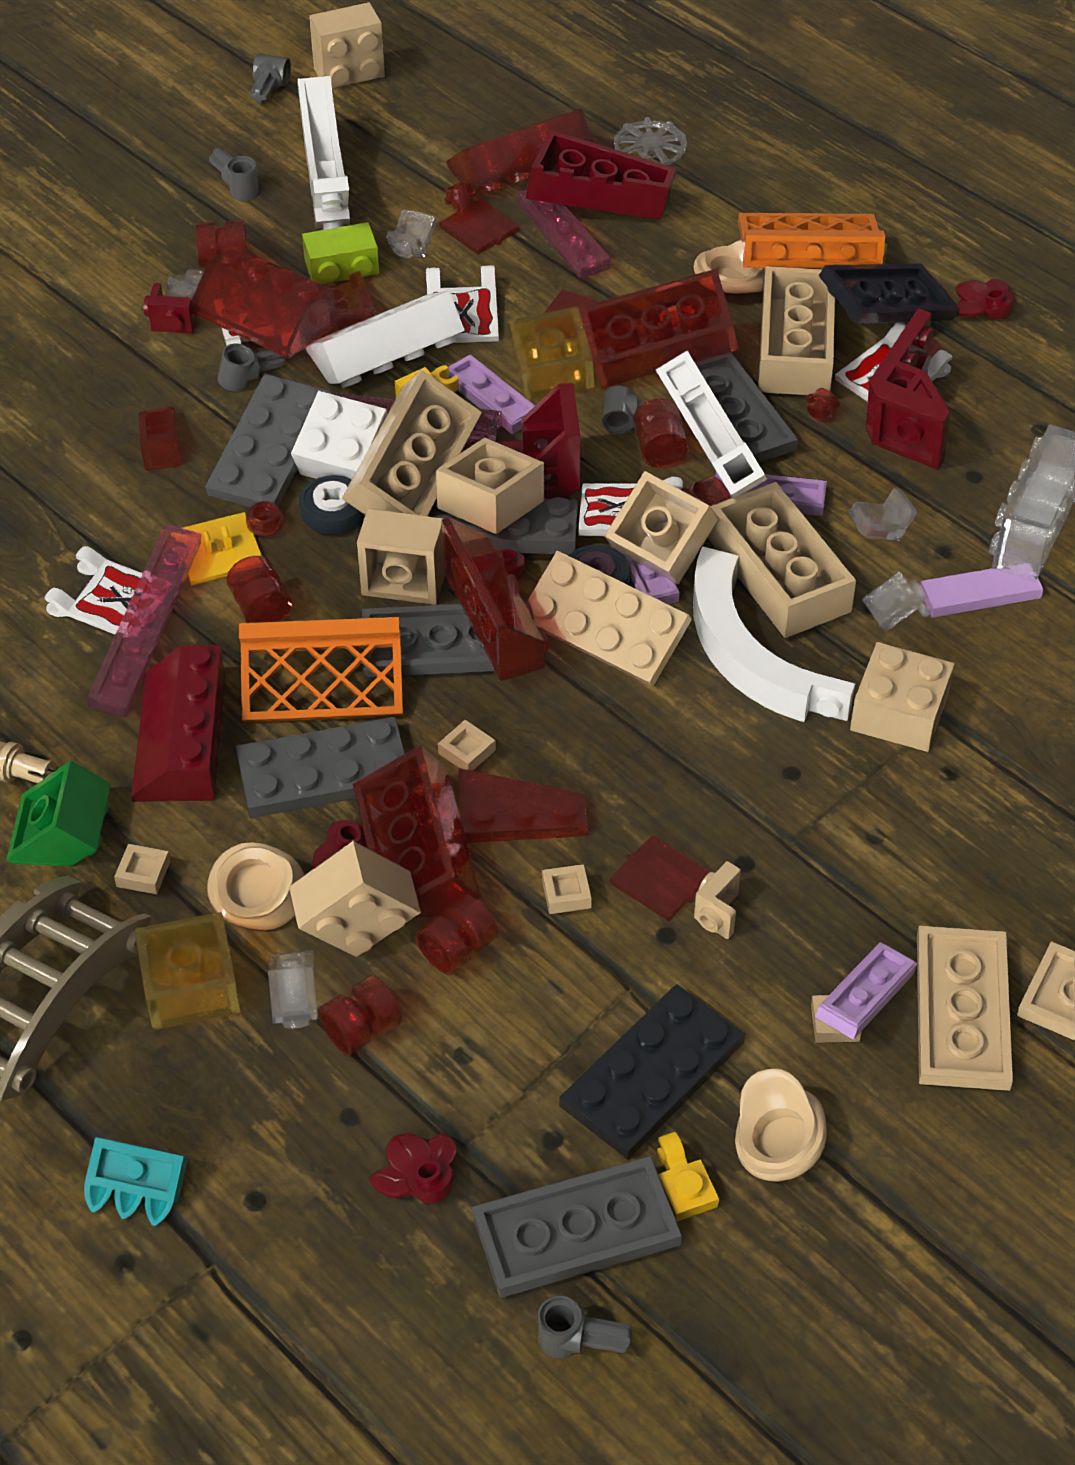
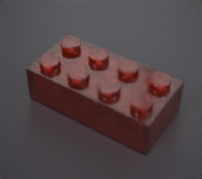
M717 268L579 308L601 389L657 373L656 369L688 351L693 361L697 362L739 350Z

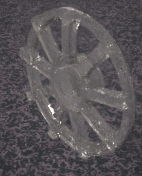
M645 117L644 121L631 124L626 122L614 137L615 150L628 154L638 151L641 158L644 159L659 157L661 162L657 163L663 165H670L678 161L685 153L687 147L685 132L682 133L673 126V122L651 121L650 117ZM645 127L646 132L643 133L638 129ZM651 127L660 128V129L657 130L656 132H652ZM667 131L673 133L671 135L662 136ZM630 132V133H632L633 135H635V136H637V137H631V136H625V135ZM680 141L681 146H677L667 142ZM621 143H635L627 148L620 149ZM663 148L671 150L677 155L668 159L663 153Z

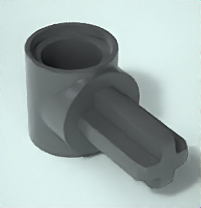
M264 54L256 55L253 63V80L255 84L250 92V96L258 104H263L265 100H268L272 91H276L280 86H288L291 77L290 58Z
M215 148L213 154L209 156V161L221 172L222 180L229 185L231 197L239 201H248L257 197L259 194L256 161L248 156L233 158L225 150Z
M229 344L224 347L217 376L218 383L229 391H243L248 387L249 381L258 378L259 372L283 367L285 365L284 353L280 348L254 353L252 349L243 344Z
M613 386L604 393L602 426L610 433H627L633 427H636L637 421L669 422L672 419V404L670 402L638 401V394H635L630 388L625 386Z
M566 1296L548 1298L542 1303L538 1311V1343L547 1355L554 1358H565L574 1353L580 1354L582 1346L623 1354L627 1353L631 1343L632 1327L629 1324L587 1317L588 1309L580 1308L573 1299ZM563 1322L571 1328L563 1332H557L550 1329L549 1326L553 1323Z

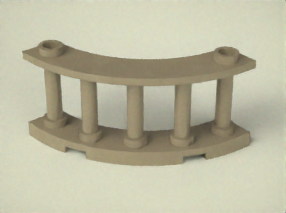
M69 875L55 878L38 886L34 890L35 897L27 903L19 900L16 901L0 916V972L10 966L51 987V990L34 1014L0 997V1018L24 1030L9 1060L0 1056V1101L26 1094L35 1081L36 1068L48 1044L75 1004L109 970L130 958L138 956L144 949L149 938L147 929L152 916L144 913L119 922L79 902L77 895L82 882ZM72 917L104 934L94 941L61 923L69 921V918ZM43 934L81 954L62 973L20 950L36 936Z

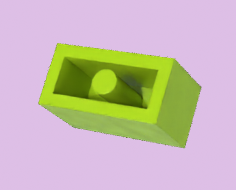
M369 222L302 234L304 259L313 286L379 274L378 247Z

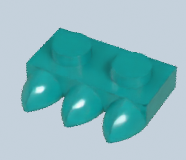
M95 1137L84 1184L85 1200L90 1211L96 1212L104 1206L110 1198L112 1191L115 1190L116 1209L121 1219H126L136 1211L144 1196L147 1217L151 1225L156 1226L167 1217L173 1204L179 1201L189 1156Z

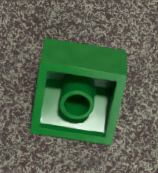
M70 760L24 792L21 796L6 860L12 864L73 866L85 857L95 854L102 843L103 837L100 833L103 819L109 809V802L107 800L111 783Z

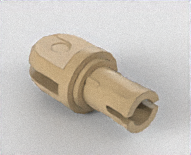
M0 741V781L10 783L17 778H22L39 783L53 773L47 771L48 769L56 770L57 766L54 761L25 754L23 746L19 743H4Z

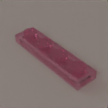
M527 189L517 192V204L580 279L610 269L611 258L565 205L525 199Z

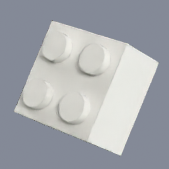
M318 391L291 452L300 475L315 479L329 475L345 476L352 479L388 415L387 410Z

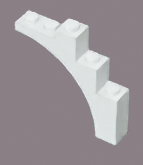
M331 77L298 79L305 153L316 229L323 228V230L349 226L348 177L344 174Z

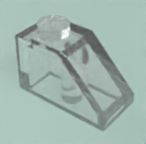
M314 950L271 954L268 977L273 1023L283 1022L284 1028H301L310 1025V1020L318 1019Z

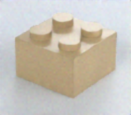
M370 2L309 15L314 70L318 77L330 76L332 88L385 77L382 24Z
M485 437L436 469L437 508L494 534H498L544 501V462Z
M644 471L604 537L614 549L679 584L717 523L718 518L708 504Z
M367 509L357 540L361 594L437 605L446 573L443 518Z
M877 642L854 700L850 730L928 752L949 695L955 663Z
M354 841L289 886L298 929L356 957L371 949L373 945L400 929L405 923L421 913L410 871Z

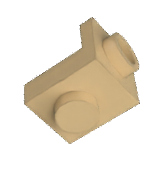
M728 861L716 873L713 871L708 873L701 882L699 891L696 893L694 918L698 920L703 928L710 932H716L725 939H729L734 933L736 911L729 904L738 896L741 869Z

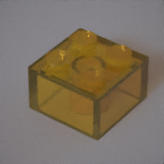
M578 307L508 320L512 352L523 395L526 399L531 400L545 397L560 383H573L574 391L595 387L593 359Z
M222 912L135 929L146 1003L153 1030L241 1013Z

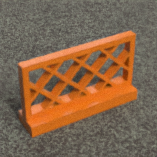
M739 213L738 215L744 268H765L766 266L824 268L825 265L883 264L885 233L879 230L874 214Z
M399 617L239 623L243 723L403 716L401 626ZM393 647V661L382 672L366 659L376 648ZM366 648L361 654L356 650ZM336 649H347L356 657V660L342 674L326 661ZM315 650L326 651L322 655H320ZM296 651H308L316 659L302 676L287 663L288 659ZM267 652L277 662L260 677L250 668V653ZM276 652H285V654L280 657ZM361 663L377 676L363 692H360L347 680ZM321 665L337 678L323 694L306 681ZM281 667H284L297 681L281 696L267 681ZM392 671L394 684L387 678ZM250 675L257 681L252 687ZM383 682L394 692V706L377 707L367 697ZM342 683L357 696L348 708H336L327 700ZM303 685L318 699L307 710H296L287 700ZM262 686L277 699L268 711L251 712V698ZM362 702L368 706L357 708ZM322 704H324V705L327 706L329 709H318V708H319ZM282 705L288 709L287 711H277Z

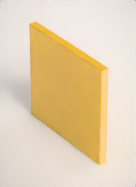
M245 512L172 530L191 586L265 567Z

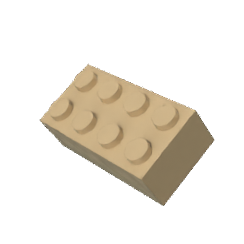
M765 267L758 388L761 392L830 396L834 356L835 297L828 292V287L819 277L822 269Z
M421 370L402 387L342 499L365 515L367 509L428 516L437 499L436 469L461 453L482 412Z
M777 482L742 494L736 499L731 498L710 506L718 521L708 536L709 541L716 550L739 556L737 577L784 638L852 612L856 585L855 578Z

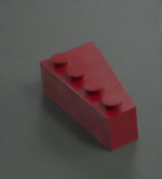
M550 129L531 167L525 199L661 220L669 201L676 168Z

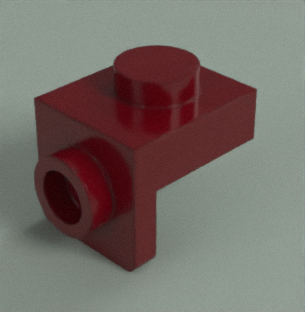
M153 283L150 296H145L143 304L144 315L150 319L151 331L192 334L195 321L191 298L163 296L161 283Z

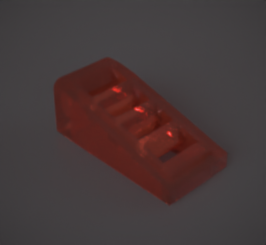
M167 407L141 411L139 413L140 448L145 469L151 471L179 466L181 464V454L175 408Z

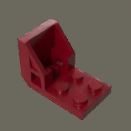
M918 308L869 380L866 431L873 445L939 470L945 460L950 411L926 372L931 361L928 347L934 334V330L930 329L932 313Z
M560 383L556 385L522 418V440L497 442L544 462V499L555 497L567 499L580 489V428L573 383ZM466 443L461 453L475 443Z

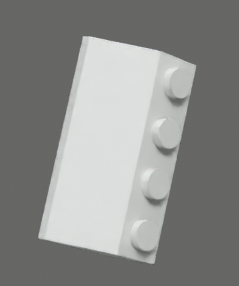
M450 291L427 294L307 343L304 346L328 383H341L342 388L360 382L362 380L360 374L372 370L374 374H378L393 368V360L404 357L405 361H409L424 355L423 348L435 343L436 348L449 345L456 341L454 335L465 330Z

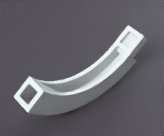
M688 351L656 369L732 498L736 499L767 480L752 452L740 438Z
M702 546L695 571L693 616L702 647L718 671L746 696L784 716L804 722L808 711H812L826 717L847 721L852 709L855 683L799 668L777 657L763 647L746 629L734 606L732 593L737 582L739 556Z

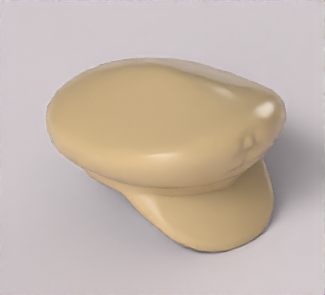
M741 240L728 246H720L702 252L695 259L693 267L697 278L712 289L731 294L754 293L764 290L765 268L743 267V246Z
M242 843L226 850L215 861L207 883L208 897L215 911L226 921L249 929L272 930L285 925L295 916L289 886L301 879L304 873L298 862L282 850L262 843Z
M781 1069L759 1071L746 1081L741 1092L740 1117L735 1137L738 1158L749 1173L766 1181L790 1180L804 1174L817 1162L825 1147L827 1126L822 1104L817 1097L805 1091L801 1083L789 1072Z

